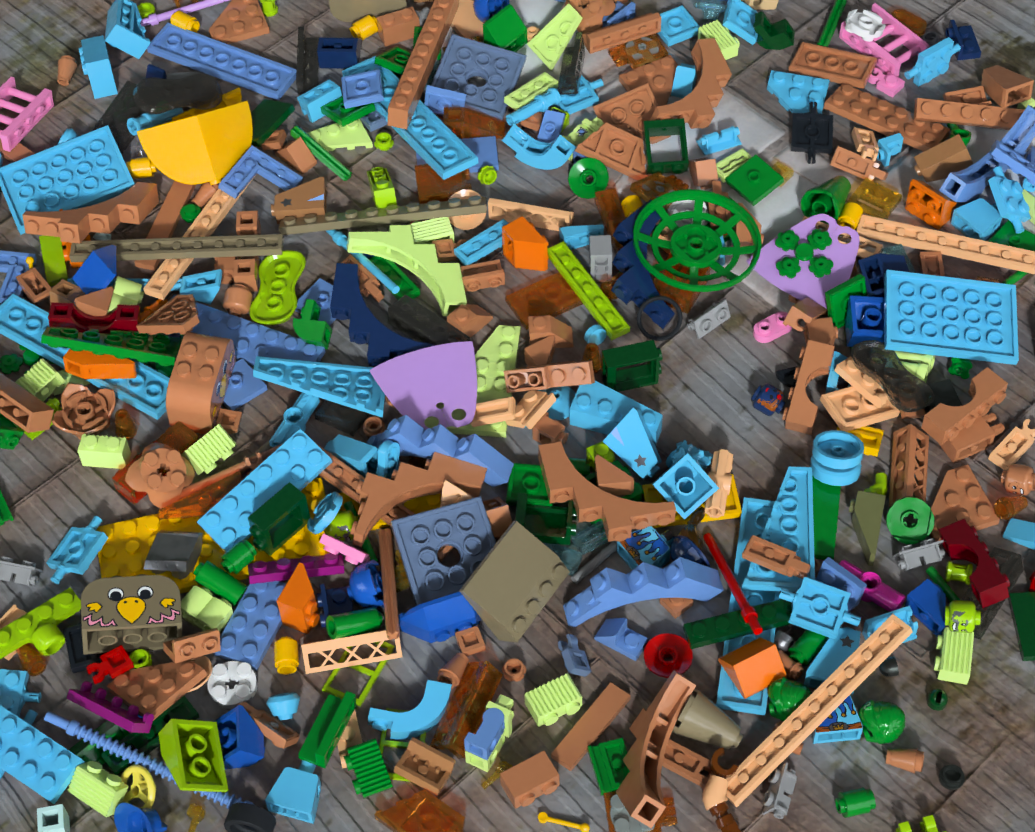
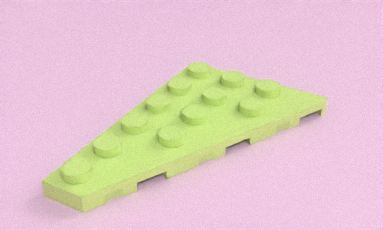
M499 325L475 354L477 371L476 403L512 397V392L507 393L504 371L516 369L521 326ZM439 402L436 407L442 409L444 404ZM455 409L451 415L455 420H462L465 418L466 412L463 409ZM430 416L425 419L424 424L428 428H432L439 424V420L436 417ZM503 421L472 427L471 424L458 428L450 426L446 429L453 434H476L478 436L506 438L508 425Z

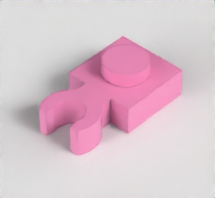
M874 68L873 75L871 74L868 80L871 84H877L876 89L892 98L905 84L904 80L889 72L884 75L878 68Z

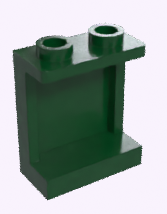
M518 493L515 521L520 523L542 543L570 545L571 536H576L577 522H572L577 521L573 500H569L568 507L527 504V493Z

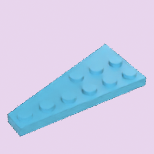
M256 356L253 377L383 418L385 394L369 371L373 367Z
M789 466L761 538L796 552V555L801 558L802 562L810 564V572L807 578L815 580L812 467ZM751 562L747 576L742 584V590L781 591L783 588L790 592H797L803 579L794 575L792 577L785 576Z

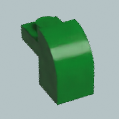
M306 299L305 306L301 310L302 319L293 318L294 330L305 343L322 346L328 350L332 329L326 321H318L321 308L317 302Z

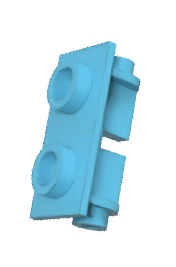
M734 126L721 130L720 134L718 132L704 134L699 140H696L704 156L742 144L737 136L740 134L739 128Z

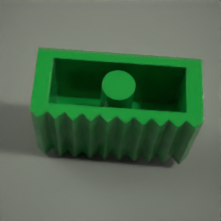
M376 738L346 750L348 755L343 757L348 771L352 769L354 771L356 779L352 780L357 795L362 794L364 799L393 787Z

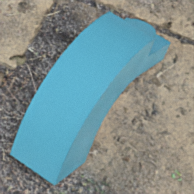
M515 124L510 127L502 139L505 144L517 152L514 157L519 161L544 170L561 167L576 148L562 135H559L554 141L549 143L537 141Z
M427 680L422 701L417 707L407 712L398 713L370 707L368 725H372L374 729L381 731L391 729L390 739L406 740L421 736V734L433 729L444 716L448 707L452 684Z

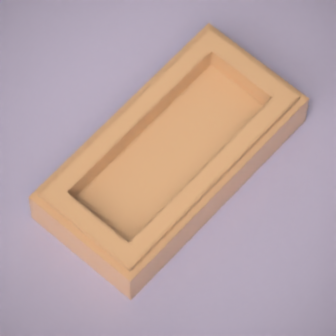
M512 396L476 403L475 415L470 424L472 427L515 419L516 400Z

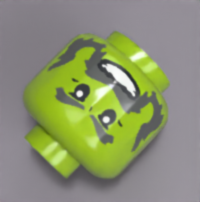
M339 511L332 522L324 529L325 534H329L341 541H352L354 535L350 533L354 521L359 522L358 516H354L351 511Z
M953 600L949 606H945V626H949L951 632L972 633L975 630V625H980L981 610H976L974 602Z

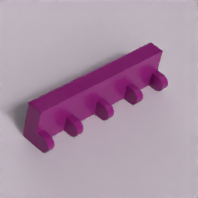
M84 681L80 690L69 689L66 699L131 733L150 732L154 715L147 712L144 714L143 719L138 717V706L131 705L127 711L121 708L122 698L115 696L112 702L105 700L106 690L99 688L96 694L92 693V683L89 681Z

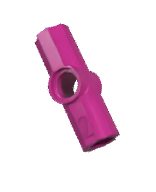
M841 560L839 565L858 577L867 586L872 587H866L861 597L862 601L874 602L889 612L901 608L906 598L905 595L881 582L878 574L864 572L848 561Z

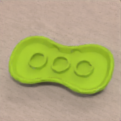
M286 250L283 251V255H268L261 262L258 270L260 290L249 310L250 317L254 322L264 325H277L287 322L293 316L297 307L295 285L306 265L305 257L301 252Z

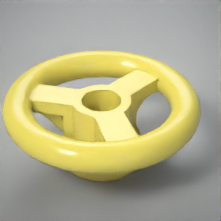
M131 765L121 775L122 782L127 784L129 776L133 775V784L130 791L125 794L123 802L130 803L132 799L140 798L145 803L141 808H151L156 795L154 779L145 767Z

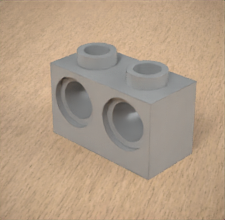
M611 235L589 236L590 276L596 283L612 282Z

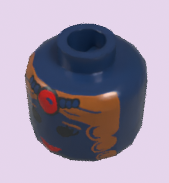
M768 383L763 386L759 385L751 398L753 407L767 416H772L774 412L779 414L786 403L782 401L784 393Z

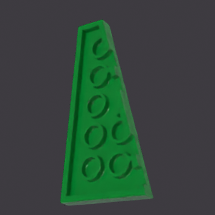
M47 327L42 334L41 343L48 344V346L54 348L62 346L68 347L73 351L85 350L91 351L96 355L109 354L119 359L132 358L142 363L150 361L156 362L161 366H171L175 364L184 335L180 334V337H169L165 333L149 336L148 333L124 330H110V334L98 333V329H90V331L81 333L75 328Z

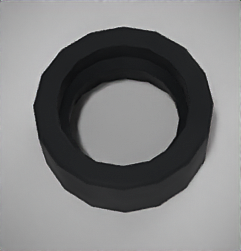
M235 803L229 808L224 827L228 832H273L276 818L269 811L249 803Z

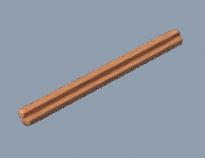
M386 528L380 529L378 533L387 638L392 640L400 637L392 534L391 530Z

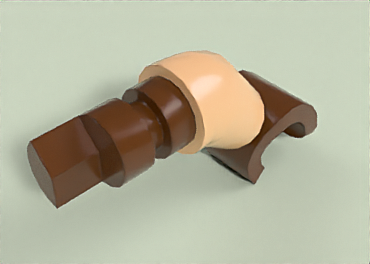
M719 748L710 759V769L714 775H710L702 792V801L706 811L709 810L712 817L716 816L717 820L715 823L719 830L721 829L722 832H741L732 813L728 814L727 810L729 807L726 803L728 801L726 797L728 780L726 778L734 775L739 766L733 764L730 769H722L717 761L719 757L725 754L724 748Z

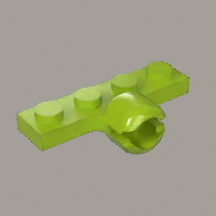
M71 587L0 629V659L27 643H32L39 653L44 656H51L61 650L65 644V637L57 625L81 609V600Z

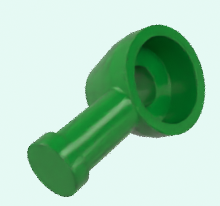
M947 123V127L951 130L950 138L959 134L967 147L971 139V132L960 129L958 124Z

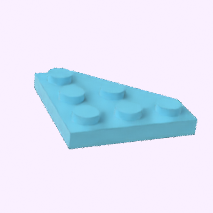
M771 70L767 90L771 94L774 93L779 99L778 102L787 111H791L792 114L809 112L810 102H813V106L814 102H817V113L822 114L830 80Z

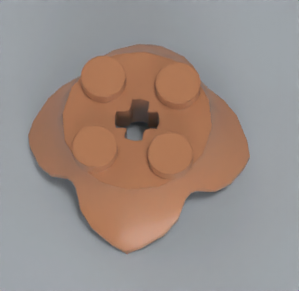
M566 0L561 10L567 4H570L581 15L583 19L577 27V31L580 34L602 28L603 17L611 15L616 5L613 0Z
M68 383L61 395L62 410L56 411L53 414L52 423L60 430L77 436L80 440L83 434L98 435L110 426L109 419L116 404L114 390L104 388L99 389L96 393H92L86 386Z
M152 443L144 448L142 456L129 467L125 476V482L137 492H146L154 506L167 510L178 501L182 489L192 483L195 472L190 462L181 456L177 450L162 443ZM164 469L167 473L164 477L161 476V473L158 474L157 471Z

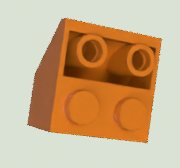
M912 179L905 209L928 225L939 230L952 218L957 202L925 182Z
M521 216L502 227L503 255L515 268L538 271L548 270V241L544 235H540L532 222H528Z

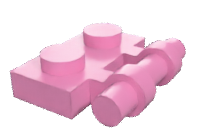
M323 534L319 541L325 545L324 550L334 555L341 553L346 556L345 560L352 564H363L370 560L369 554L328 534Z

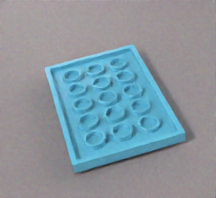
M108 125L0 168V187L20 235L25 233L22 215L26 211L50 212L59 211V209L72 210L92 206L122 194L135 184Z
M886 270L884 274V349L1016 365L1019 361L1016 285Z

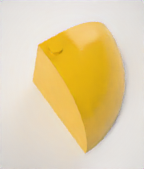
M248 101L140 130L137 131V134L148 158L167 177L183 184L195 185L210 182V185H214L222 181L221 178L229 173L251 147L253 136L252 117Z

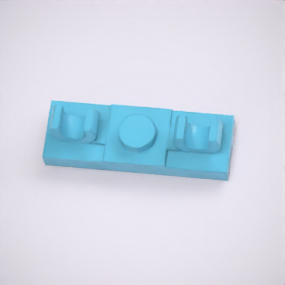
M502 219L455 248L454 255L460 259L461 264L464 266L476 263L480 258L502 247V227L509 223Z

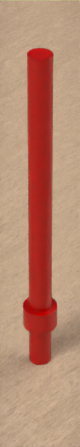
M706 533L703 539L742 610L741 616L750 625L755 635L761 634L763 629L757 619V612L754 607L749 605L712 534Z

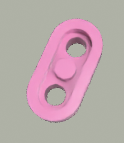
M777 312L757 322L753 329L755 340L761 343H768L790 332L792 327L782 324L788 313Z

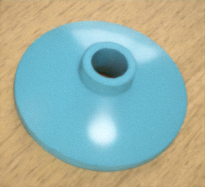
M552 387L538 390L546 392L547 395L553 393L555 397H558L555 403L547 410L549 418L563 420L570 416L569 409L576 394L570 387Z

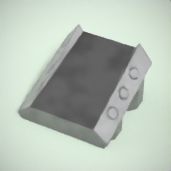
M159 531L145 560L144 570H150L155 574L171 571L174 578H186L190 572H193L202 551L203 533Z

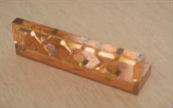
M489 661L470 662L467 664L460 683L456 687L429 746L436 750L448 749L458 759L465 758L464 739L468 732L476 734L482 722L483 713L486 711V705L492 700L503 676Z

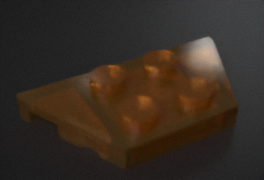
M425 789L413 794L411 798L396 802L394 807L383 812L379 810L374 814L376 820L393 832H463L465 826L464 816Z

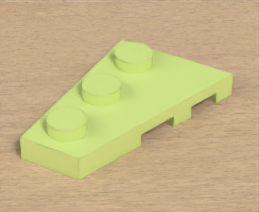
M567 4L527 45L552 71L583 18L570 4Z
M360 119L344 127L335 123L307 132L310 137L328 152L347 147V150H353L355 146L373 148L372 141Z

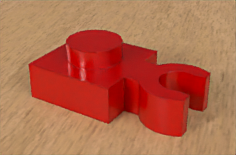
M120 645L101 655V663H92L86 667L88 674L99 672L92 677L94 684H98L104 680L106 675L109 674L113 679L134 668V665L123 646Z

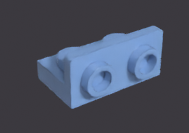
M617 1L614 12L609 16L603 17L602 28L634 18L636 15L635 3L631 2L626 6Z
M830 557L823 561L815 578V581L851 593L847 603L848 613L859 604L867 586L866 583Z

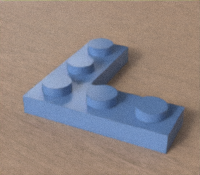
M996 140L991 146L992 157L997 162H1003L1008 165L1014 173L1022 174L1029 183L1035 185V148L1033 146L1029 148L1025 159Z
M252 145L219 183L218 188L236 199L256 174L264 177L284 191L299 186L304 177Z
M0 250V272L7 273L0 290V305L12 294L23 298L24 291L16 277L29 270V265L26 263L28 256L34 258V268L37 261L36 254Z

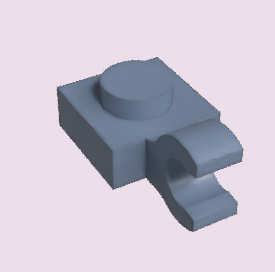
M567 634L568 644L564 641L558 642L565 667L570 674L586 677L592 671L585 651L579 650L578 639L575 635Z

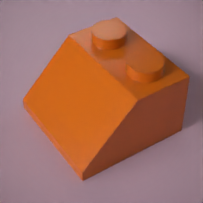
M299 562L278 597L277 605L283 625L309 634L312 627H316L320 614L318 613L314 591L305 566Z

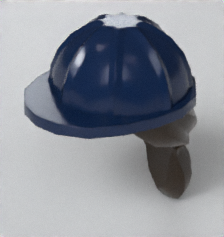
M700 507L699 510L691 515L687 525L680 531L679 535L674 537L670 548L672 561L682 557L710 567L709 561L701 552V540L696 531V526L705 517V509L703 507Z

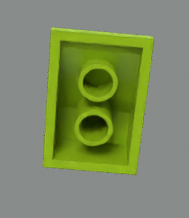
M171 719L158 735L161 755L179 789L185 791L227 792L228 785L217 722Z

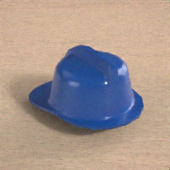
M127 802L120 803L115 808L114 821L118 832H164L167 830V825L161 821L158 812L153 808H139Z

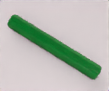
M846 0L835 1L817 45L829 46L847 3Z
M299 126L291 129L290 135L294 139L301 137L311 153L343 181L351 178L352 172Z

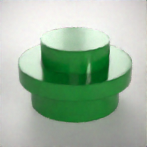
M187 204L180 210V215L187 223H193L200 214L201 209L196 204Z

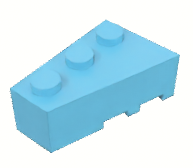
M130 0L114 1L107 14L105 42L140 59L151 42L145 37L146 29L141 26L140 21L142 18L136 3Z
M104 35L81 40L82 47L78 48L84 75L89 76L94 98L98 99L118 94Z

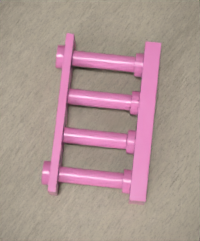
M876 3L872 5L871 12L879 15L883 19L882 24L886 25L880 37L874 38L871 42L865 41L861 36L846 31L845 21L841 23L839 38L859 54L877 58L875 67L880 69L885 75L889 72L899 77L902 63L915 55L918 56L919 53L930 47L926 41L922 40ZM887 34L895 38L894 41L884 47L876 43L877 40ZM902 44L909 49L897 58L889 54L890 51Z
M10 77L0 87V110L5 108L20 113L16 118L0 114V122L9 125L4 130L0 129L3 150L11 152L54 106L52 90L44 88L37 96L16 89L14 77ZM15 96L31 103L24 107L9 101Z

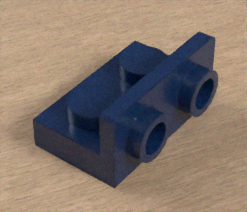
M950 20L949 27L946 28V38H951L954 41L953 45L958 43L961 47L960 51L955 53L957 61L980 58L981 50L972 26L957 27L955 20Z
M325 583L320 584L321 593H317L318 606L323 607L324 613L320 614L321 627L325 628L326 619L329 615L353 611L352 599L348 595L347 586L326 590Z

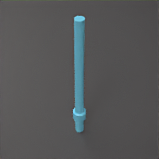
M336 229L326 230L338 246H342L347 250V236ZM350 253L392 293L396 294L399 292V286L362 253Z

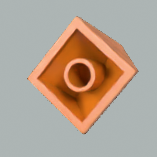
M761 637L718 658L719 663L744 699L764 690L779 678H787L776 644Z

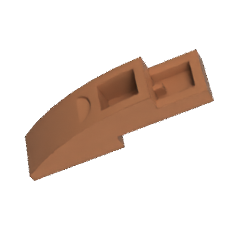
M592 360L558 362L504 371L507 393L595 383Z

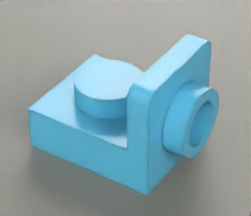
M900 133L878 140L877 160L881 161L884 167L889 166L891 155L901 152L904 138Z

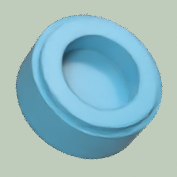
M593 325L586 331L584 339L590 346L594 347L605 340L607 332L601 325Z

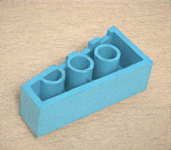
M597 381L593 384L579 385L569 409L570 425L609 435L633 407H637L643 415L655 446L662 431L663 415Z

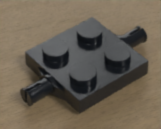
M813 102L809 103V112L793 113L791 151L808 153V164L811 163V157L812 164L816 163V153L832 154L833 115L817 113V102H814V106Z
M81 622L75 626L63 629L73 674L87 670L86 667L92 663H101L100 656L105 653L83 654Z

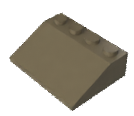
M513 521L459 591L498 640L518 642L570 571L558 555L520 523Z

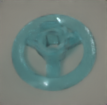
M693 3L694 8L703 10V19L718 20L719 13L721 11L725 12L727 5Z

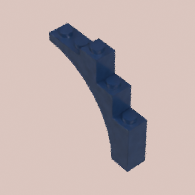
M651 199L623 220L613 234V237L624 247L618 251L612 261L623 275L617 279L611 291L626 305L633 301L638 308L647 299L660 296L650 273L641 264L633 246L635 221L642 209L652 201ZM656 211L651 213L644 221L640 233L650 236L662 221ZM639 241L640 250L647 260L648 243ZM663 300L653 301L643 310L662 329L669 325L675 315Z
M336 264L330 304L332 318L338 320L350 319V342L357 344L369 343L367 352L369 366L376 367L403 354L435 346V344L417 342L402 337L384 326L368 309L360 293L358 264Z

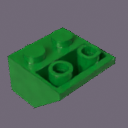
M511 4L499 10L497 14L483 24L485 44L517 52L527 44V28Z

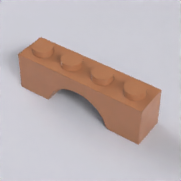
M258 211L237 212V236L261 235ZM239 256L237 260H234L233 278L235 284L248 287L250 292L258 291L260 256Z
M808 340L806 347L802 346L799 359L803 361L801 367H796L794 380H797L796 386L790 388L788 396L791 404L789 408L785 407L782 420L786 421L785 429L812 435L818 406L808 398L806 387L814 378L829 374L835 346Z
M985 368L971 380L968 393L972 400L963 406L938 404L924 415L921 429L940 445H943L948 440L952 441L957 437L959 431L963 428H969L977 417L986 415L995 403L1000 404L1005 399L1008 383L990 368Z

